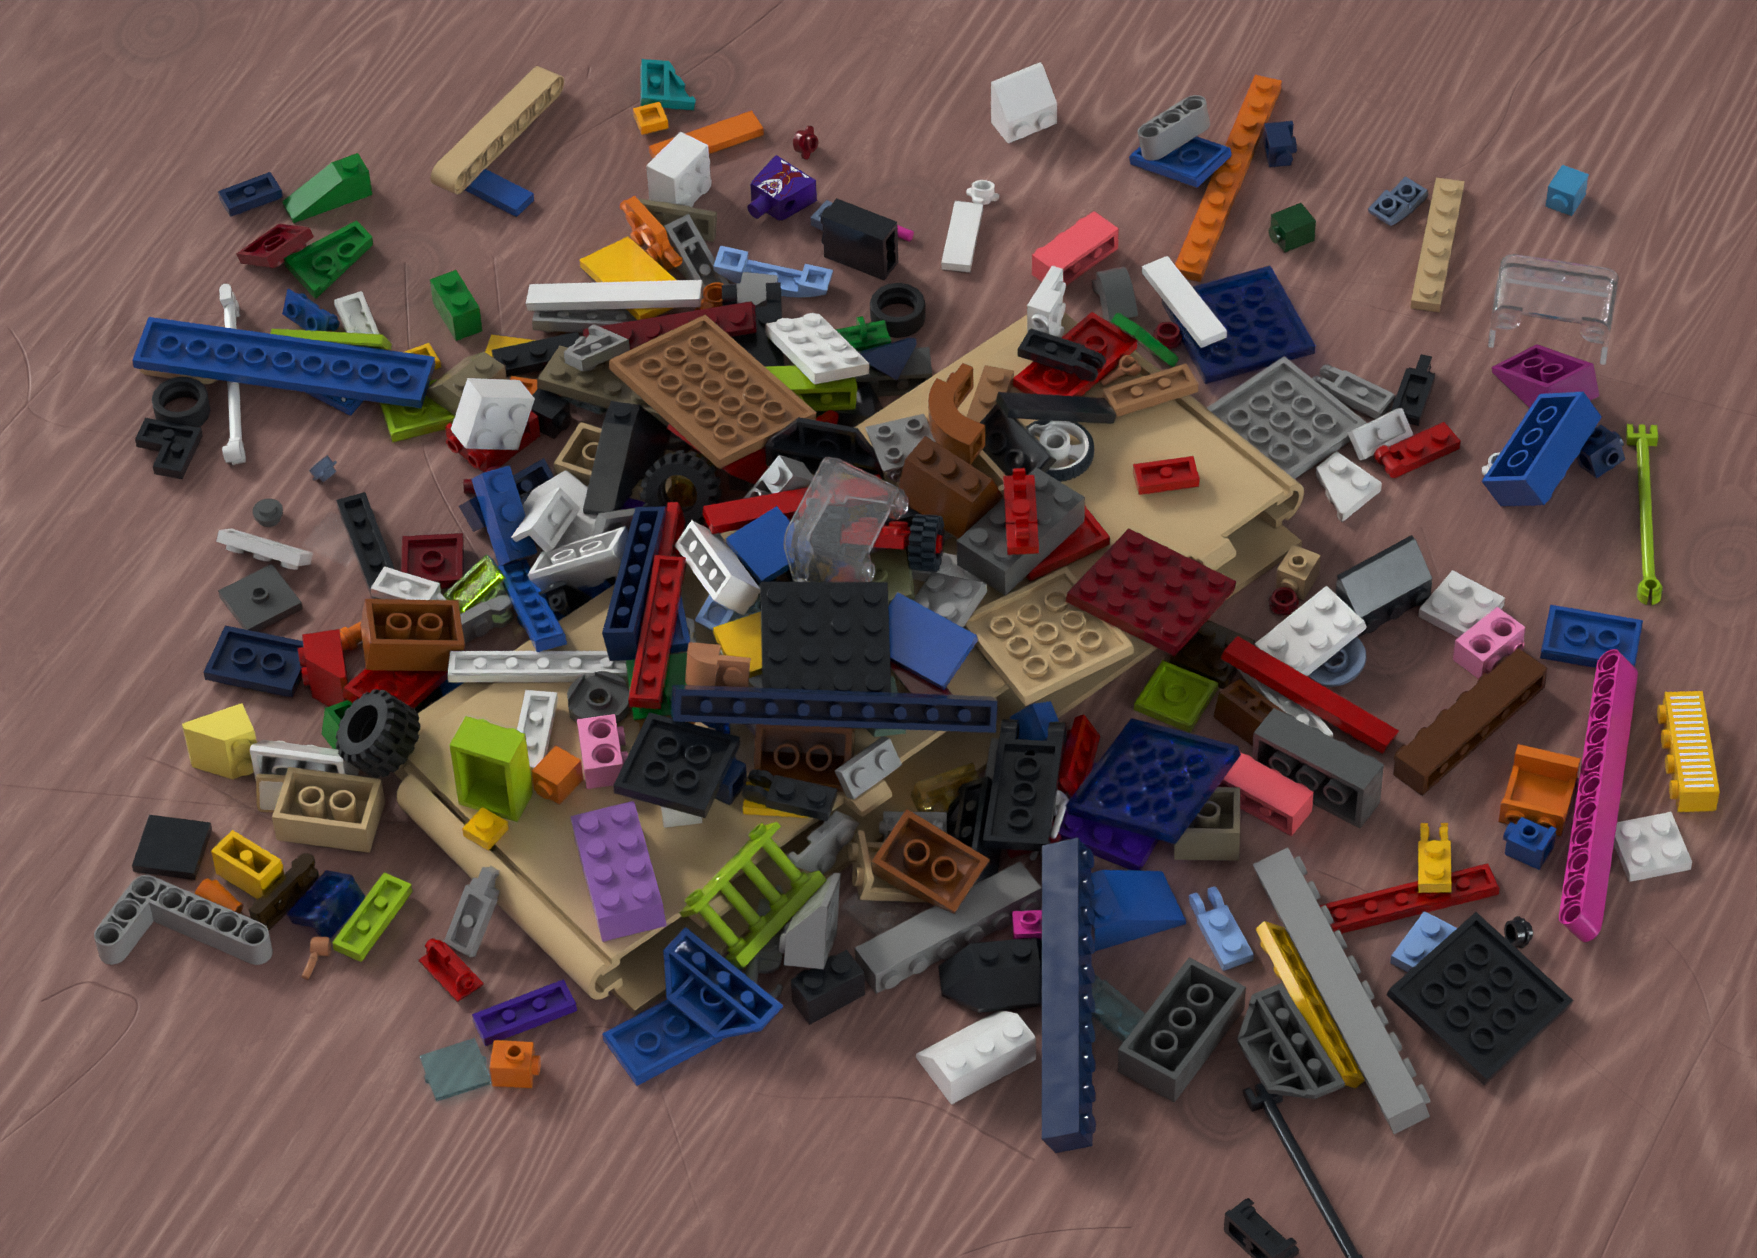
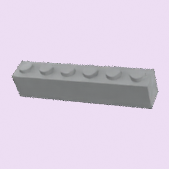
M1018 862L974 885L955 914L934 906L855 947V961L864 971L865 980L876 994L885 989H891L913 974H920L928 966L942 959L945 960L952 957L955 952L969 944L978 943L983 937L996 930L1005 929L1012 923V911H1028L1040 908L1041 887L1023 864Z

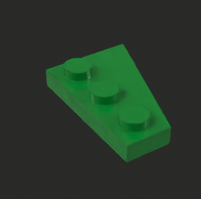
M356 220L306 246L303 250L285 257V267L316 300L373 246V238Z

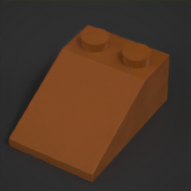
M906 809L871 861V867L874 875L895 888L955 914L990 859Z

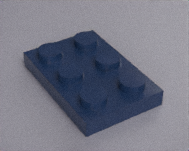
M225 625L203 672L205 680L293 698L302 678L301 668L307 667H300L298 648L303 647V641Z

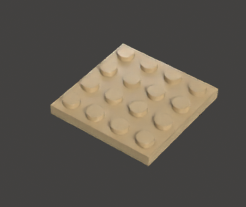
M1067 567L976 609L963 627L977 635L976 647L1025 706L1134 653L1133 644L1119 628L1065 602L1067 592L1078 582V579Z

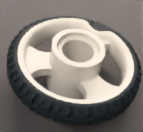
M1038 420L1026 426L1034 436L1040 438V443L1057 460L1046 472L1051 477L1060 482L1072 480V478L1083 474L1091 465L1094 458V441L1089 431L1078 422ZM1069 434L1076 437L1081 444L1070 445ZM1070 459L1076 460L1075 463L1068 466Z

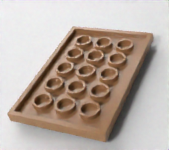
M706 315L609 360V369L719 469L765 447L767 440L798 417L816 420V412Z

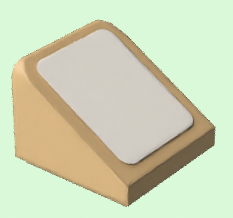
M257 774L256 794L258 811L274 812L286 775Z

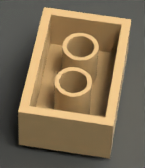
M288 767L272 815L276 839L279 841L370 853L385 805L382 780Z

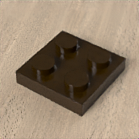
M1207 620L1175 656L1172 655L1170 663L1218 683L1219 688L1224 689L1238 672L1236 667L1221 659L1224 650L1237 636L1254 646L1255 640Z

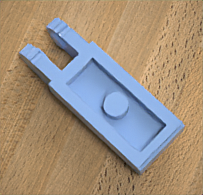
M1213 886L1207 890L1208 899L1214 908L1207 912L1198 893L1190 894L1188 896L1189 903L1197 918V924L1222 971L1253 961L1254 954L1228 906L1224 905L1223 898L1217 887Z

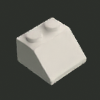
M1041 62L991 82V123L1007 143L1057 124V102Z

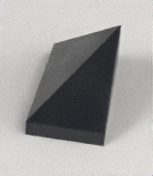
M867 384L857 390L856 409L833 411L838 413V425L856 427L882 410L883 407L871 384Z

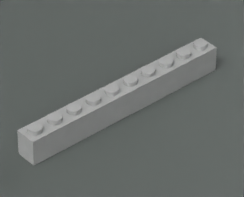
M1287 847L1254 863L1253 866L1261 885L1292 940L1393 1134L1429 1118L1430 1115L1426 1104L1431 1102L1422 1084L1415 1085L1412 1078L1417 1075L1408 1058L1401 1059L1398 1052L1403 1049L1394 1032L1387 1033L1384 1026L1389 1023L1380 1006L1373 1007L1370 1000L1375 997L1366 980L1363 982L1359 981L1357 975L1361 973V970L1354 956L1347 957L1343 950L1348 947L1339 930L1333 932L1330 924L1334 923V920L1327 906L1320 907L1316 901L1321 896L1313 881L1306 882L1303 875L1308 872L1300 856L1293 858Z

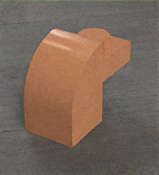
M689 642L685 682L687 685L749 687L751 658L720 655L721 645Z

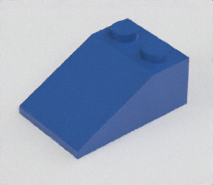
M1100 870L1091 873V879L1095 888L1094 896L1091 897V907L1095 916V923L1091 925V936L1094 940L1095 951L1186 924V919L1163 871Z

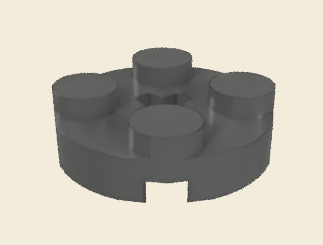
M607 671L595 672V676H590L586 679L585 675L577 678L567 692L570 718L577 722V719L615 714L616 723L621 722L628 715L631 708L628 704L630 691L627 688V683L617 674ZM601 696L605 697V702L594 703L592 700H598Z

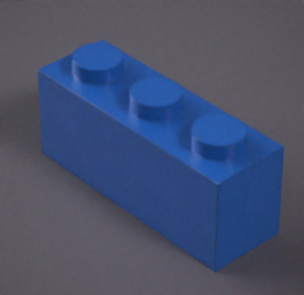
M510 465L481 473L472 478L471 480L498 565L522 560L536 554L537 550L534 540L530 536L517 542L512 539V535L526 515Z

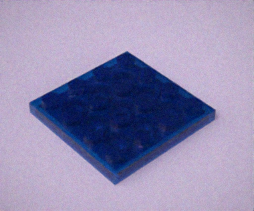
M1271 265L1193 286V289L1227 330V338L1203 348L1197 344L1162 299L1164 309L1171 322L1178 325L1182 342L1205 384L1269 367L1284 356L1288 360H1294L1315 354L1316 345Z
M1131 718L1065 806L1070 815L1176 844L1240 757L1239 747Z

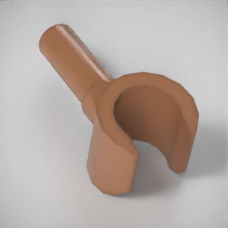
M1125 355L1120 359L1119 367L1100 380V383L1105 387L1125 373L1131 377L1136 376L1140 373L1141 366L1136 363L1128 368L1129 364L1133 363L1135 359L1130 355Z
M314 937L311 939L309 960L301 976L303 979L309 980L319 956H330L332 945L329 942V937Z

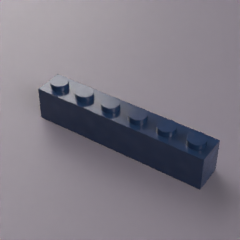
M665 506L635 507L602 631L609 661L636 659L654 557L658 555L666 516Z

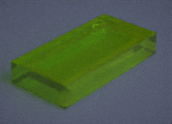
M486 554L443 596L446 600H458L460 614L476 606L506 577L494 560Z

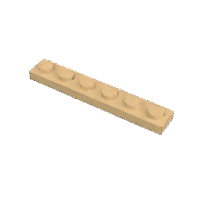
M1436 177L1410 308L1440 312L1465 181Z

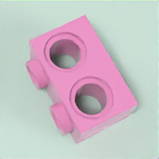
M1496 607L1455 640L1453 660L1479 679L1484 673L1489 674L1495 669L1502 657L1511 655L1517 648L1523 649L1525 645V627L1499 607Z
M615 714L577 719L586 788L613 786L628 757L627 751L621 752L620 746L626 745L623 726L617 727Z

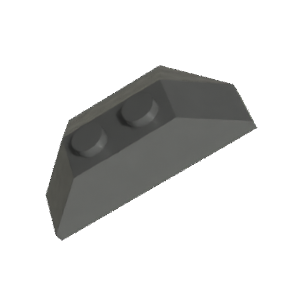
M1280 983L1252 994L1237 1043L1269 1094L1317 1099L1344 1088L1345 1082L1283 984Z

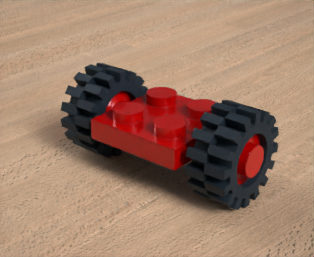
M820 507V511L817 513L818 518L815 520L816 528H814L815 538L813 539V544H815L813 549L814 558L817 563L842 565L845 562V557H847L849 545L904 549L908 546L911 570L938 572L940 569L945 542L943 540L945 535V529H943L944 521L941 516L915 514L911 527H908L907 522L901 521L889 522V526L877 525V520L859 519V523L852 524L850 527V515L846 508Z

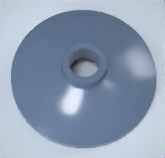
M1355 637L1313 671L1309 677L1327 687L1341 686L1355 679L1363 670L1367 658L1366 650L1361 640Z

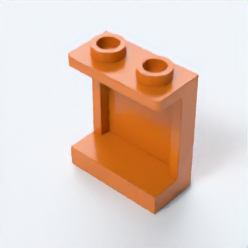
M1518 744L1506 793L1501 801L1498 822L1508 825L1510 822L1517 824L1519 819L1523 817L1547 829L1551 826L1557 828L1556 835L1562 836L1578 778L1581 758Z

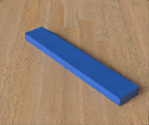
M522 559L499 565L497 567L498 576L536 652L567 645L565 633L553 610L550 608V604L546 599L539 596L538 592L542 590L529 580L528 573L531 568L527 560Z

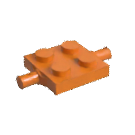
M635 195L621 202L620 209L626 214V220L632 228L630 233L631 239L638 246L642 247L666 271L680 266L683 258L679 256L670 244L666 229Z

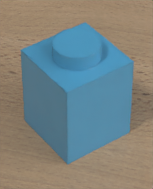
M1562 165L1548 186L1546 207L1572 216L1586 195L1589 174Z

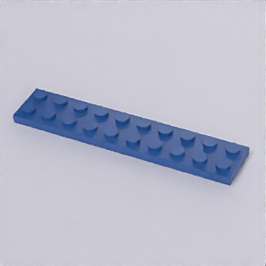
M148 317L132 360L133 367L137 369L422 408L427 388L436 365L435 357L154 317Z

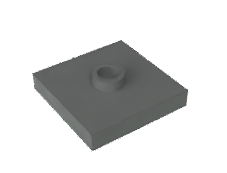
M272 564L218 590L220 599L245 630L259 632L303 609L302 602Z

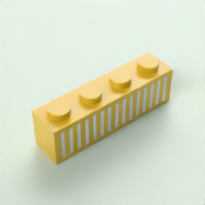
M1703 691L1665 692L1663 704L1657 707V719L1659 724L1664 725V730L1661 731V744L1663 749L1668 750V755L1665 757L1666 774L1672 775V780L1669 782L1670 799L1676 800L1677 812L1716 811L1720 790Z

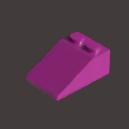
M1538 344L1491 367L1492 373L1529 408L1539 394L1584 392L1590 401L1599 396L1593 363Z

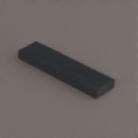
M998 392L995 400L1007 418L1111 424L1114 423L1117 415L1105 398Z

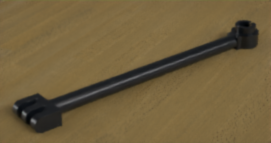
M1262 1083L1255 1085L1257 1097H1255L1250 1087L1243 1089V1096L1252 1112L1264 1109L1345 1258H1363L1355 1248L1276 1105L1283 1102V1095L1269 1094Z

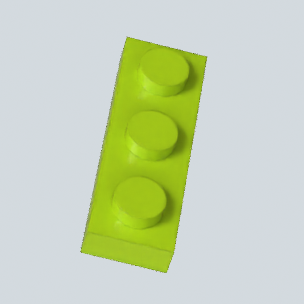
M384 872L332 942L333 949L362 962L413 892L412 884Z

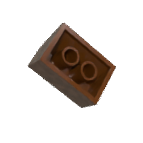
M924 436L905 459L896 498L918 514L943 517V529L956 539H959L1003 498V495L993 479L927 436Z
M756 724L754 769L768 771L773 776L779 775L836 788L837 792H844L835 770L854 757L856 728Z

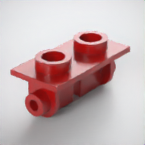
M435 938L426 942V955L418 959L419 962L457 1002L484 985L477 975L445 942L443 943Z

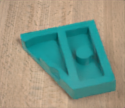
M641 59L640 106L660 102L662 108L695 109V98L693 96L689 97L686 93L685 83L681 77L676 75L670 61Z

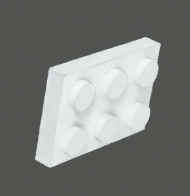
M1325 586L1258 640L1255 645L1261 650L1265 649L1268 654L1308 676L1362 633L1367 626L1362 618L1328 586Z

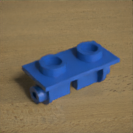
M287 289L282 313L284 316L308 331H335L338 329L340 322L335 314H330L324 309L320 310L319 306L308 299L304 293L298 294L291 289Z

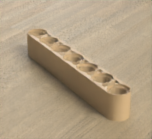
M539 66L533 68L436 163L431 173V183L454 194L462 193L484 169L558 98L564 87V77Z

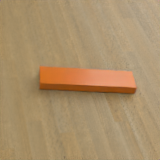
M751 110L685 134L707 144L709 154L763 136L764 129ZM675 137L650 145L649 153L651 157L654 158Z

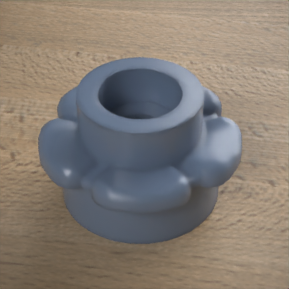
M328 455L321 459L309 470L314 476L313 480L320 479L322 482L326 481L336 472L333 466L337 461L333 462Z

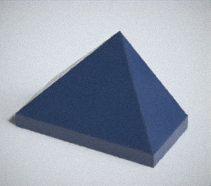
M906 338L858 353L869 363V367L898 380L917 345L916 338Z

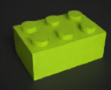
M465 716L449 744L458 804L480 810L483 807L499 817L518 822L533 795L526 735L514 728H505L491 724L484 719Z

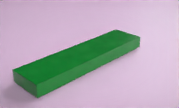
M1120 313L1115 314L1111 320L1114 325L1138 340V344L1171 367H1175L1179 361L1177 355L1135 322Z

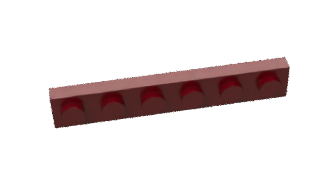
M752 301L599 326L629 339L630 350L703 315L708 316L730 337L757 333L755 305ZM588 328L583 329L585 339L589 336Z

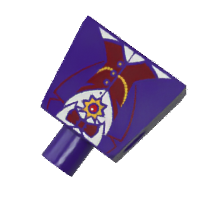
M776 155L752 180L750 184L752 202L748 204L747 209L750 215L756 219L768 213L778 221H783L817 201L816 180Z

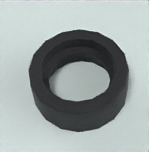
M892 283L880 287L872 295L870 301L871 322L885 320L888 334L893 338L908 337L917 333L924 325L926 318L924 295L917 288L904 283ZM898 303L906 304L914 309L911 314L903 317H892L881 312L884 307Z
M175 377L166 380L154 390L151 399L156 420L200 427L208 419L211 411L206 387L200 381L191 377ZM187 397L198 401L194 407L182 412H172L164 409L169 402L177 398Z

